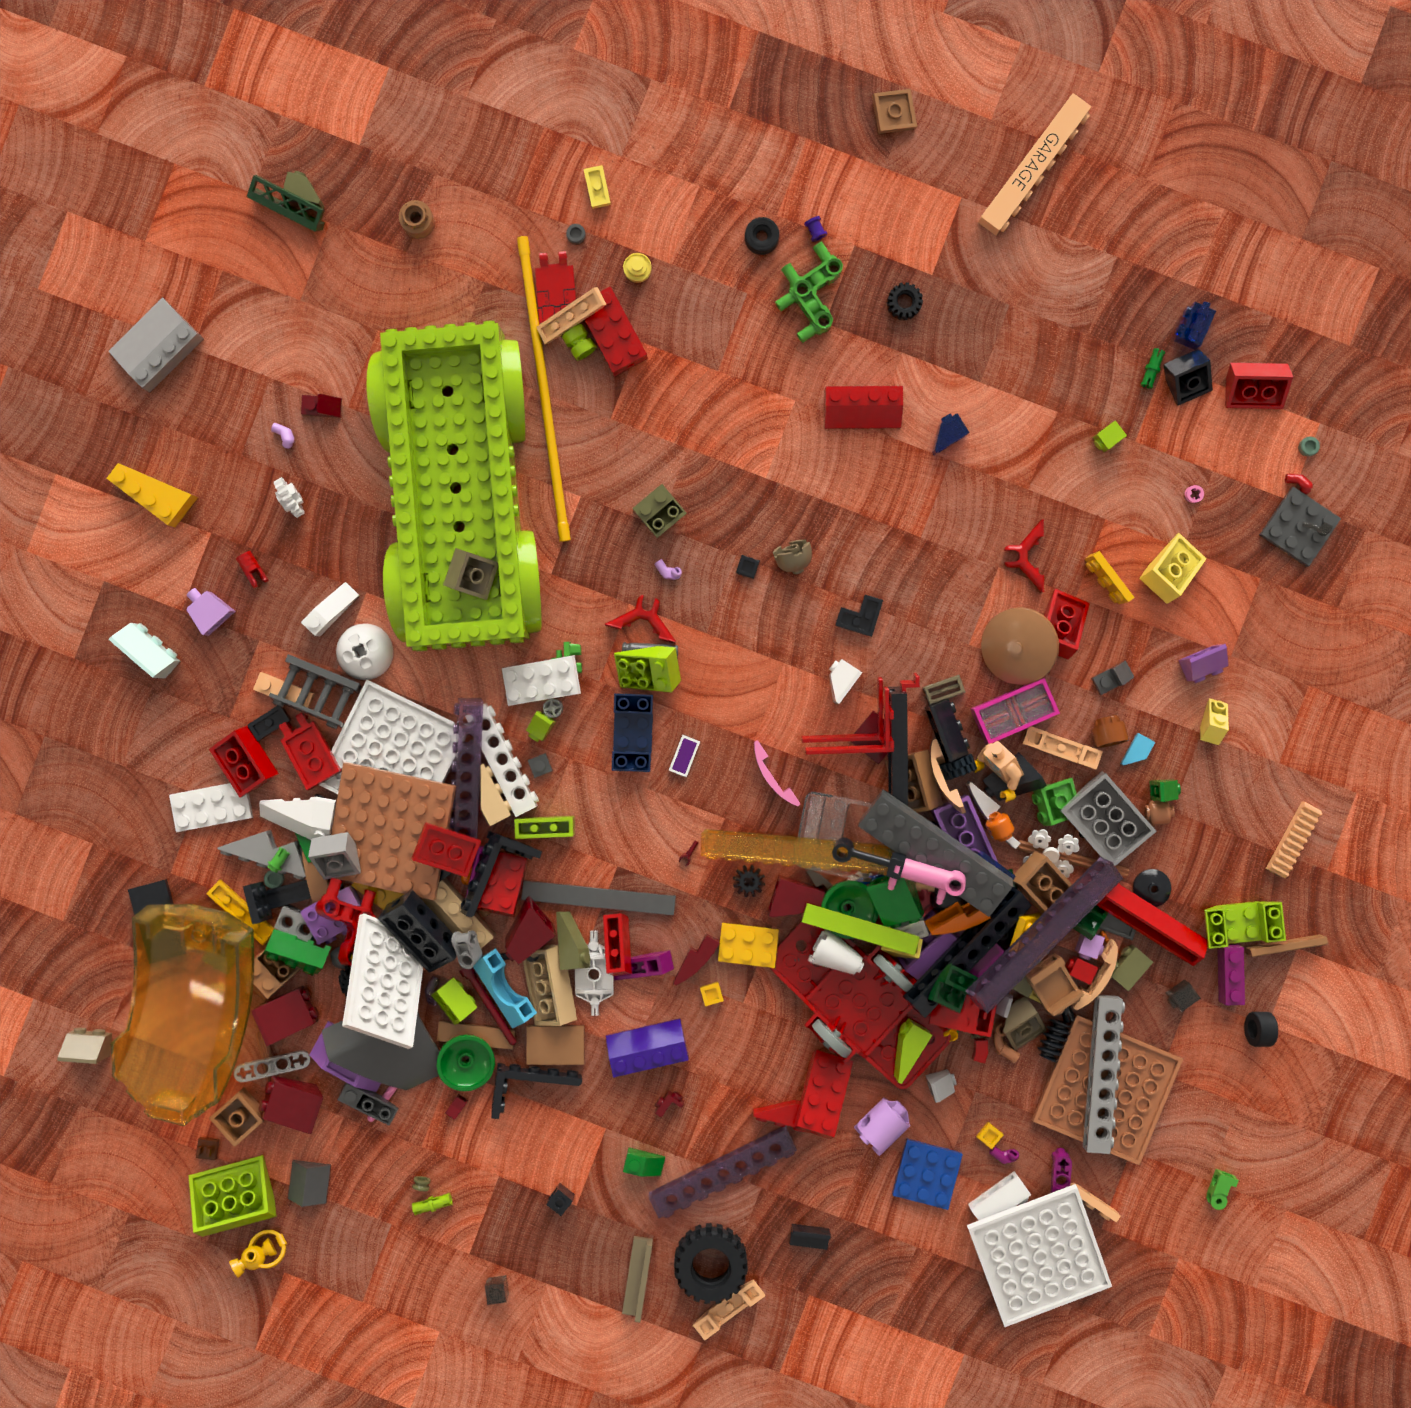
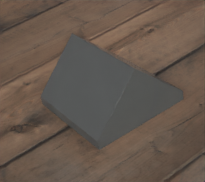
M293 1160L288 1199L301 1207L325 1204L327 1202L331 1164Z

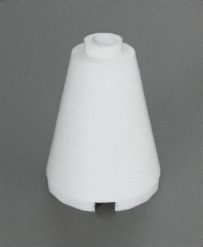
M826 929L821 932L813 947L814 954H810L808 961L813 964L853 975L856 972L860 973L864 966L862 956L840 937Z

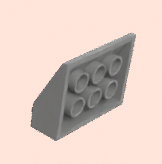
M162 297L109 350V353L143 389L151 392L204 338Z
M1103 771L1092 778L1061 809V812L1111 869L1157 832Z

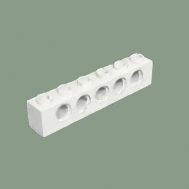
M484 703L464 713L515 817L537 807L536 802L539 799L534 791H530L528 786L530 781L526 774H522L520 770L522 765L517 757L514 758L511 752L513 747L509 740H505L503 736L505 731L501 723L496 722L494 718L496 713L493 707ZM484 719L490 722L488 730H484L481 727V722ZM493 736L499 740L497 747L490 745V739ZM500 754H505L508 758L505 765L500 764L498 761ZM509 771H513L516 774L514 782L507 779ZM517 788L524 790L525 796L523 799L516 797L515 791Z

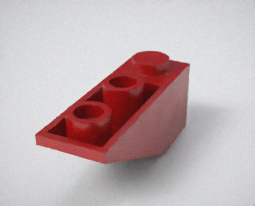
M794 1099L753 1109V1117H756V1120L761 1122L772 1121L780 1127H785L786 1125L794 1127L800 1100Z

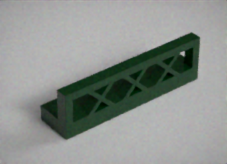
M253 175L247 198L314 232L323 230L325 223L321 219L325 211L324 209L257 175ZM257 182L264 185L266 193L256 188ZM279 192L283 201L273 197L272 193ZM292 200L297 201L301 210L291 206L289 202ZM313 209L317 211L316 218L307 214L306 210Z

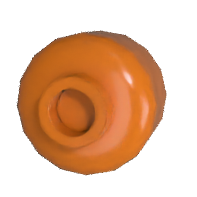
M994 812L989 815L985 825L991 838L999 842L1010 839L1014 832V826L1008 814Z

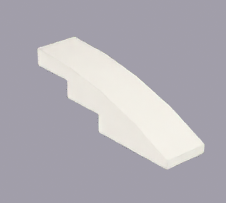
M968 781L966 786L973 801L987 821L989 815L997 812L1001 806L972 782ZM1014 837L1006 840L1014 849L1020 844Z

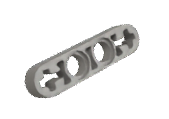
M298 1050L242 1063L235 1068L234 1077L238 1082H248L303 1069L309 1065L310 1055L305 1050ZM301 1054L303 1057H307L304 1060V1064H300L297 1061L294 1062V1067H291L290 1056H293V1060L298 1059ZM279 1059H286L288 1065L284 1069H279L276 1065ZM261 1063L268 1065V1071L264 1074L257 1071V1066ZM254 1065L255 1076H251L252 1072L247 1073L245 1078L237 1074L241 1068L248 1071L251 1070L250 1066Z

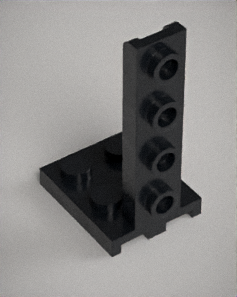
M489 831L486 837L489 841L483 847V856L476 865V874L468 885V894L462 900L460 912L468 917L475 915L501 848L530 860L533 857L540 859L542 851Z
M307 880L266 890L264 882L243 886L252 925L273 919L271 911L273 908L311 898ZM343 882L341 884L340 890L344 889Z
M498 1063L491 1118L499 1119L500 1113H504L505 1097L502 1094L507 1092V1079L580 1086L582 1084V1075L574 1070H568L566 1073L559 1072V1069L548 1068L547 1071L540 1070V1067L537 1066L521 1068V1065L518 1064L505 1066L503 1063Z

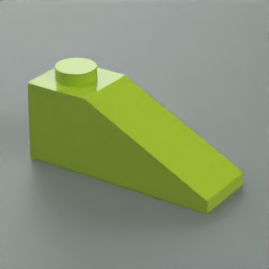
M909 1018L901 1025L898 1034L894 1077L900 1084L903 1083L932 1037L928 1029Z

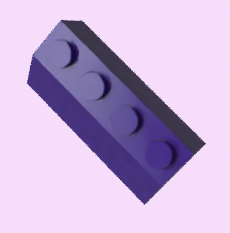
M680 1018L606 1035L613 1078L689 1060Z

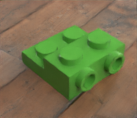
M1072 778L1047 784L1044 788L1033 791L1032 801L1038 806L1037 818L1040 823H1043V826H1052L1068 820L1061 812V809L1077 794Z

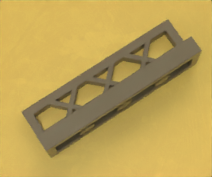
M634 1236L622 1314L635 1316V1322L640 1323L653 1239Z

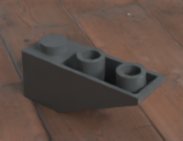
M347 1082L344 1084L338 1097V1101L388 1126L399 1109L377 1092L356 1088Z

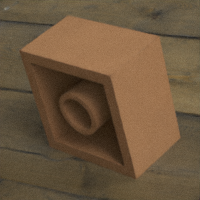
M245 1087L209 1118L234 1147L265 1121L259 1112V1103Z

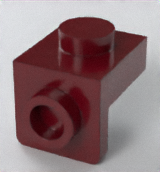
M668 1090L664 1097L660 1096L654 1106L657 1107L655 1114L662 1118L672 1102L682 1108L684 1106L683 1097L676 1091L672 1093Z

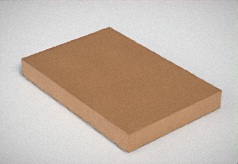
M527 1025L526 1065H584V1025Z

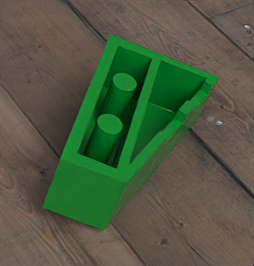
M274 929L263 954L267 955L266 958L276 962L281 960L285 962L284 965L294 969L299 967L303 969L304 973L313 976L314 974L318 975L322 970L331 947L325 945V948L314 945V941L308 940L306 942L298 939L295 935Z

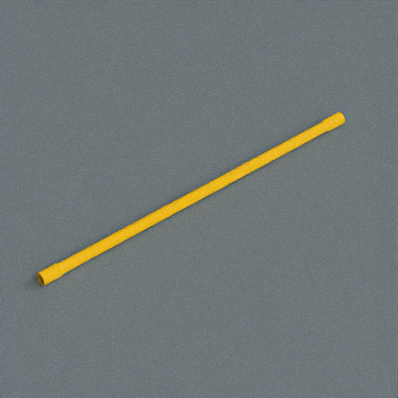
M521 236L517 238V244L521 258L556 506L559 542L571 541L566 516L542 339L536 328L539 325V317L530 261L529 240L527 236Z

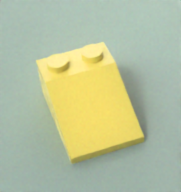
M1178 533L1148 565L1139 579L1168 604L1182 595L1206 558Z

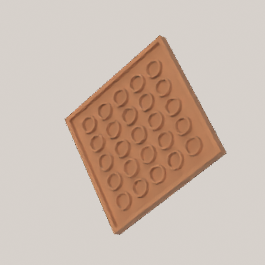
M344 762L331 835L346 832L350 834L356 843L361 873L338 877L337 879L403 894L413 890L421 898L435 900L441 869L413 861L411 858L425 822L449 829L456 786Z
M1075 1014V1020L1070 1025L1073 1028H1069L1071 1033L1066 1035L1068 1040L1063 1042L1065 1047L1060 1049L1062 1054L1057 1057L1059 1061L1053 1066L1032 1121L1083 1142L1093 1021ZM1107 1031L1104 1034L1105 1040L1111 1037V1031ZM1120 1033L1122 1049L1121 1052H1118L1120 1070L1117 1071L1116 1077L1119 1081L1118 1090H1115L1117 1108L1113 1114L1116 1125L1115 1129H1112L1114 1147L1111 1148L1110 1154L1140 1165L1183 1058ZM1105 1051L1102 1054V1058H1108L1110 1055V1051ZM1108 1070L1101 1072V1078H1105L1108 1075ZM1107 1089L1101 1090L1099 1097H1104ZM1100 1109L1097 1115H1104L1105 1109ZM1099 1128L1096 1131V1135H1101L1104 1128Z

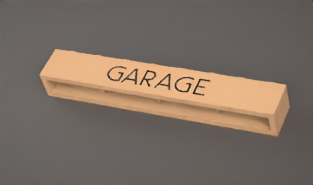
M1074 93L1070 96L978 221L979 224L996 236L1000 231L1004 232L1010 224L1008 219L1011 215L1015 217L1022 208L1019 206L1023 200L1026 202L1032 195L1031 188L1034 184L1038 186L1044 178L1043 172L1045 170L1049 171L1055 164L1054 157L1057 154L1061 156L1067 147L1066 141L1068 139L1072 140L1079 131L1076 129L1080 123L1084 125L1090 114H1088V111L1091 108L1089 104Z

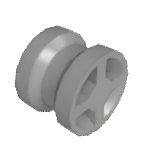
M549 699L544 703L543 711L546 716L556 718L562 714L563 705L557 699Z

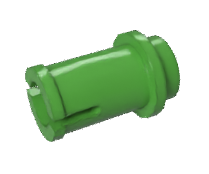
M279 847L272 860L268 861L267 867L275 873L279 870L281 871V866L291 853Z

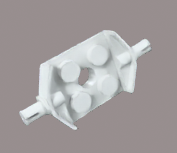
M595 930L594 935L593 931H590V942L587 945L591 958L590 968L575 969V995L590 1003L591 1016H598L600 1002L614 995L613 976L606 973L605 946L599 944L598 931ZM591 969L598 970L599 977L597 979L589 977Z

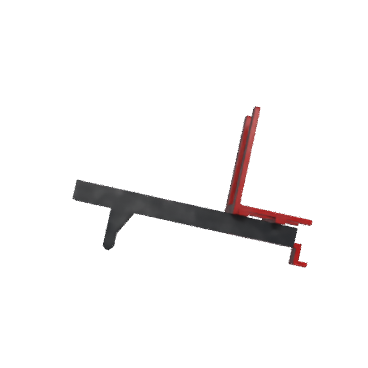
M913 673V680H901L898 687H884V697L882 677H877L878 733L801 736L802 743L879 740L882 745L805 747L806 755L887 752L888 793L908 806L906 688L920 687L919 675ZM889 848V860H891L892 853L895 852V851H893V850L890 849V848Z

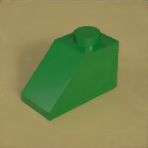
M1178 780L1149 781L1150 800L1165 802L1179 799L1178 795L1181 794V786Z
M628 1147L623 1172L641 1177L661 1176L666 1156Z

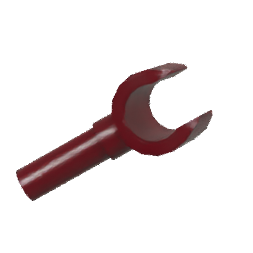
M695 840L690 849L680 856L679 862L685 857L688 859L685 866H688L691 861V855L699 842Z

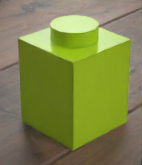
M1115 420L1096 434L1093 439L1095 440V446L1099 450L1106 452L1127 435Z

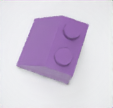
M1226 644L1213 645L1178 660L1186 680L1198 683L1205 680V676L1212 673V676L1222 673V668L1228 666Z

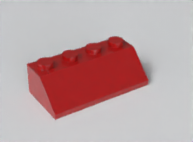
M903 386L825 387L824 429L901 428Z

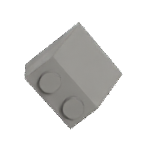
M348 832L311 839L308 857L324 880L361 873L356 843Z

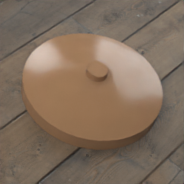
M1016 607L997 614L987 624L982 635L981 650L987 667L995 676L1007 683L1025 685L1040 680L1051 671L1058 658L1059 640L1054 626L1044 615L1033 609Z

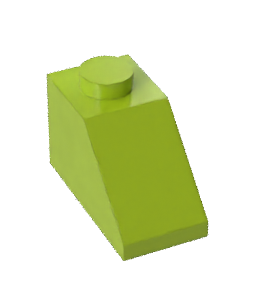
M536 711L526 729L529 732L528 736L537 742L539 739L544 741L556 721L546 716L543 712Z

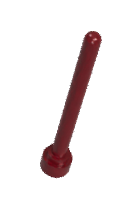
M472 967L471 969L463 968L460 970L461 976L465 977L466 980L469 979L509 1044L514 1046L517 1043L515 1037L475 976V969Z

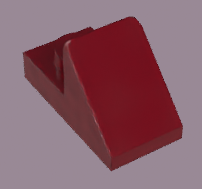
M318 394L317 396L302 395V415L341 418L342 398Z

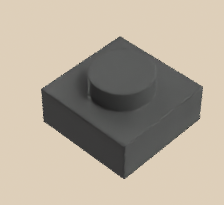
M546 753L528 760L534 778L553 771Z

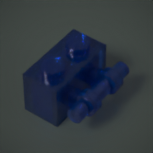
M1204 301L1203 304L1194 302L1191 306L1186 307L1182 317H1185L1183 323H1180L1175 331L1177 335L1175 342L1193 350L1201 347L1216 313V310L1209 308L1211 305L1209 302Z

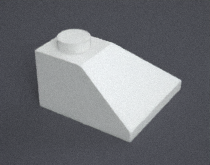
M842 659L839 662L835 661L829 668L832 671L829 674L832 698L835 704H840L862 674L860 670Z

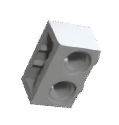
M291 905L283 906L274 928L295 935L303 941H313L315 938L311 931L309 934L303 931V925L306 922L301 915L302 910ZM286 917H290L292 919V926H288L285 923Z

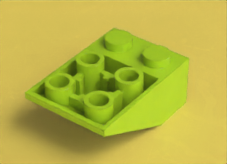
M655 646L614 653L621 688L673 692L681 682L676 647Z

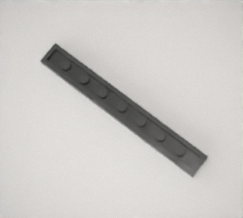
M524 880L521 900H525L530 896L533 901L674 915L676 896Z

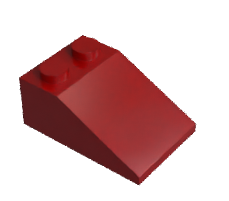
M1054 589L1044 616L1052 623L1059 640L1058 656L1069 660L1078 651L1090 603Z

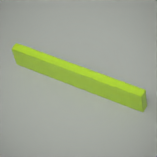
M806 903L801 921L914 956L920 938L913 934Z

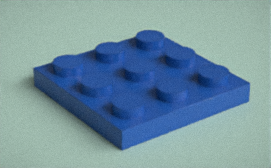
M906 1138L892 1195L949 1210L963 1155L962 1152Z

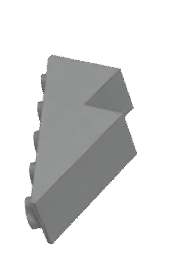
M268 830L218 847V850H221L220 853L223 855L231 856L233 854L239 856L238 859L241 861L250 862L252 860L257 862V866L268 868V861L272 860L279 847L277 848L272 831ZM299 841L281 846L291 854L287 857L281 866L282 870H279L278 873L286 874L288 872L293 874L294 878L304 880L306 875Z

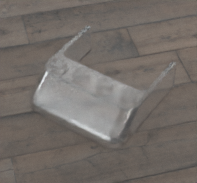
M821 792L808 793L804 801L796 843L795 864L809 870L861 882H871V877L839 870L838 861L834 859L832 851L836 841L839 838H843L849 805L852 803L870 807L872 803Z

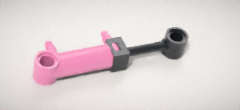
M844 837L836 841L832 851L834 859L838 862L844 863L855 857L888 867L886 876L890 877L888 882L889 890H894L897 879L900 880V877L938 888L936 900L938 905L942 904L946 892L952 896H959L965 890L966 877L962 872L956 870L948 871L907 859L906 855L893 852L891 860L854 849L853 842ZM839 847H845L848 852H840ZM953 880H957L961 884L959 886H953L950 882Z

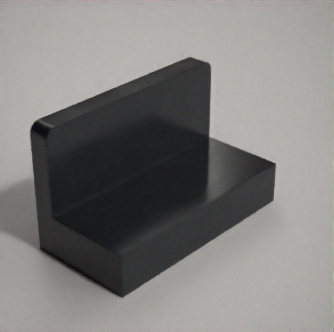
M799 1224L791 1225L789 1245L828 1250L829 1239H831L829 1228Z

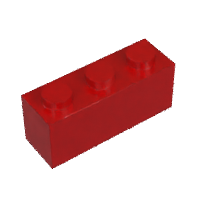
M622 913L603 915L606 973L612 976L632 974L628 916Z

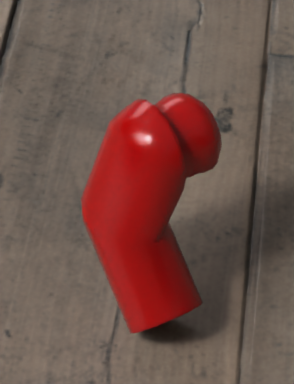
M1285 475V483L1298 484L1301 486L1300 491L1304 494L1311 492L1313 484L1304 475Z

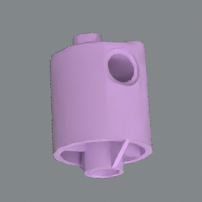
M884 1097L854 1128L860 1134L863 1142L867 1145L869 1143L873 1145L872 1149L880 1156L911 1125L906 1108L899 1101H889Z

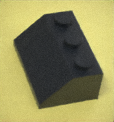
M946 699L925 707L945 761L952 762L969 754L967 750L970 748L969 743L961 734V731H963L960 720H956L954 715L956 713L954 703Z

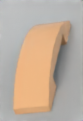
M1032 726L1028 727L1022 743L1096 770L1103 751L1076 743Z
M934 739L931 746V763L936 781L947 801L957 811L964 814L966 811L957 789L949 792L939 764L945 763V759L937 739Z
M1113 939L1109 940L1101 954L1105 962L1091 985H1089L1088 989L1082 986L1079 987L1084 996L1080 998L1078 1003L1072 1005L1073 1009L1079 1010L1089 1004L1108 984L1114 972L1118 955V946Z
M753 1279L741 1285L740 1291L737 1294L732 1293V1298L728 1301L723 1298L721 1299L722 1303L714 1304L696 1320L693 1326L702 1338L706 1340L720 1330L721 1325L748 1305L751 1307L765 1297V1293Z

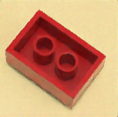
M499 852L477 907L478 910L515 917L528 864L527 858Z

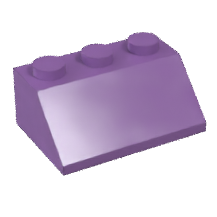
M931 910L923 917L924 921L936 915V912ZM929 931V936L920 938L923 941L919 959L897 958L905 971L919 980L958 939L955 933L932 935Z

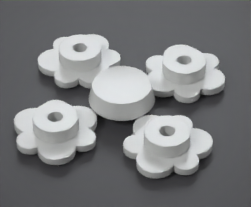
M1045 829L1040 831L1034 830L1032 835L1028 837L1029 843L1033 844L1034 848L1040 847L1045 849L1042 854L1047 856L1066 878H1069L1070 873L1074 871V867L1069 864L1068 860L1063 862L1058 860L1060 857L1059 852H1065L1067 855H1071L1072 852H1078L1080 849L1078 839L1073 838L1069 834L1058 840L1057 850L1054 847H1048L1051 837L1048 836V832ZM1025 856L1023 858V863H1025L1030 856Z

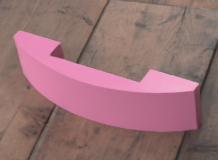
M756 740L754 742V751L762 775L777 794L791 804L799 806L800 802L792 790L787 788L782 791L762 760L767 758L768 755L759 741Z

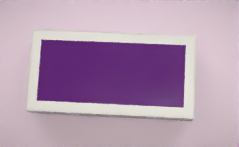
M682 735L669 771L687 777L700 741Z

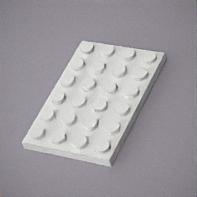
M364 913L359 915L342 1027L407 1049L412 1048L423 966L379 919Z

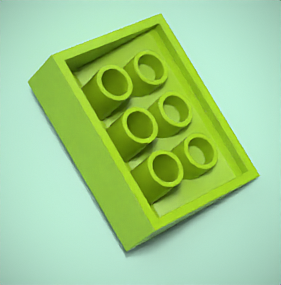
M263 1155L188 1175L193 1233L204 1237L277 1217L275 1198Z

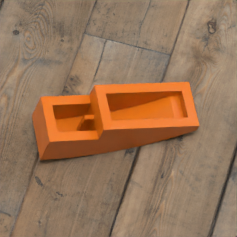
M956 902L924 922L932 935H942L969 929L991 918L970 903L960 906Z

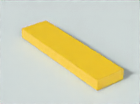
M218 880L206 894L263 946L269 940L275 928L267 921L252 925L247 902L224 881Z

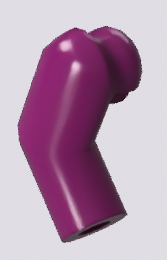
M995 1146L989 1151L990 1155L1003 1164L1015 1162L1019 1158V1152L1015 1149L1001 1151Z

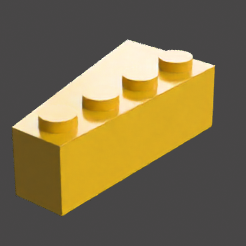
M119 463L106 478L165 524L174 528L198 499L194 495Z

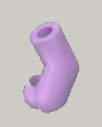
M274 423L271 431L281 435L284 448H291L294 443L291 429Z
M662 559L654 564L664 579L676 580L682 574L679 567H667Z

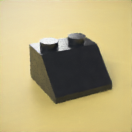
M1200 349L1164 364L1165 380L1178 406L1213 391L1211 362Z

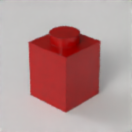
M1073 955L1072 959L1069 958L1065 966L1070 976L1091 985L1098 970V967L1075 955Z

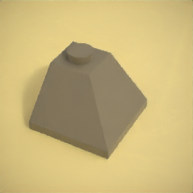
M1025 996L1022 999L1016 1000L1011 1005L1003 1031L1016 1051L1047 1031L1038 1012Z

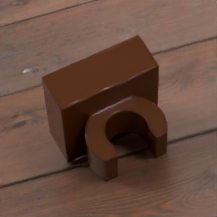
M200 1137L197 1144L196 1158L216 1160L219 1139Z

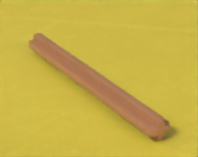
M1019 840L1020 844L1017 847L1018 850L1031 854L1035 851L1042 854L1045 850L1040 847L1034 848L1033 844ZM1059 852L1060 857L1058 860L1062 862L1068 860L1073 865L1127 878L1129 875V868L1116 865L1111 869L1103 861Z

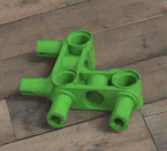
M822 241L813 247L822 263L806 275L799 277L791 263L781 269L790 282V288L788 290L789 293L775 301V304L780 311H783L795 302L806 315L810 325L797 333L802 343L816 334L821 335L829 331L833 322L829 309L826 305L822 304L816 294L822 287L832 284L840 277L843 264L840 259L830 254ZM835 265L839 271L831 272L829 266ZM805 287L807 292L800 294L797 288ZM821 318H825L828 320L829 324L826 326H822L819 324L818 320Z

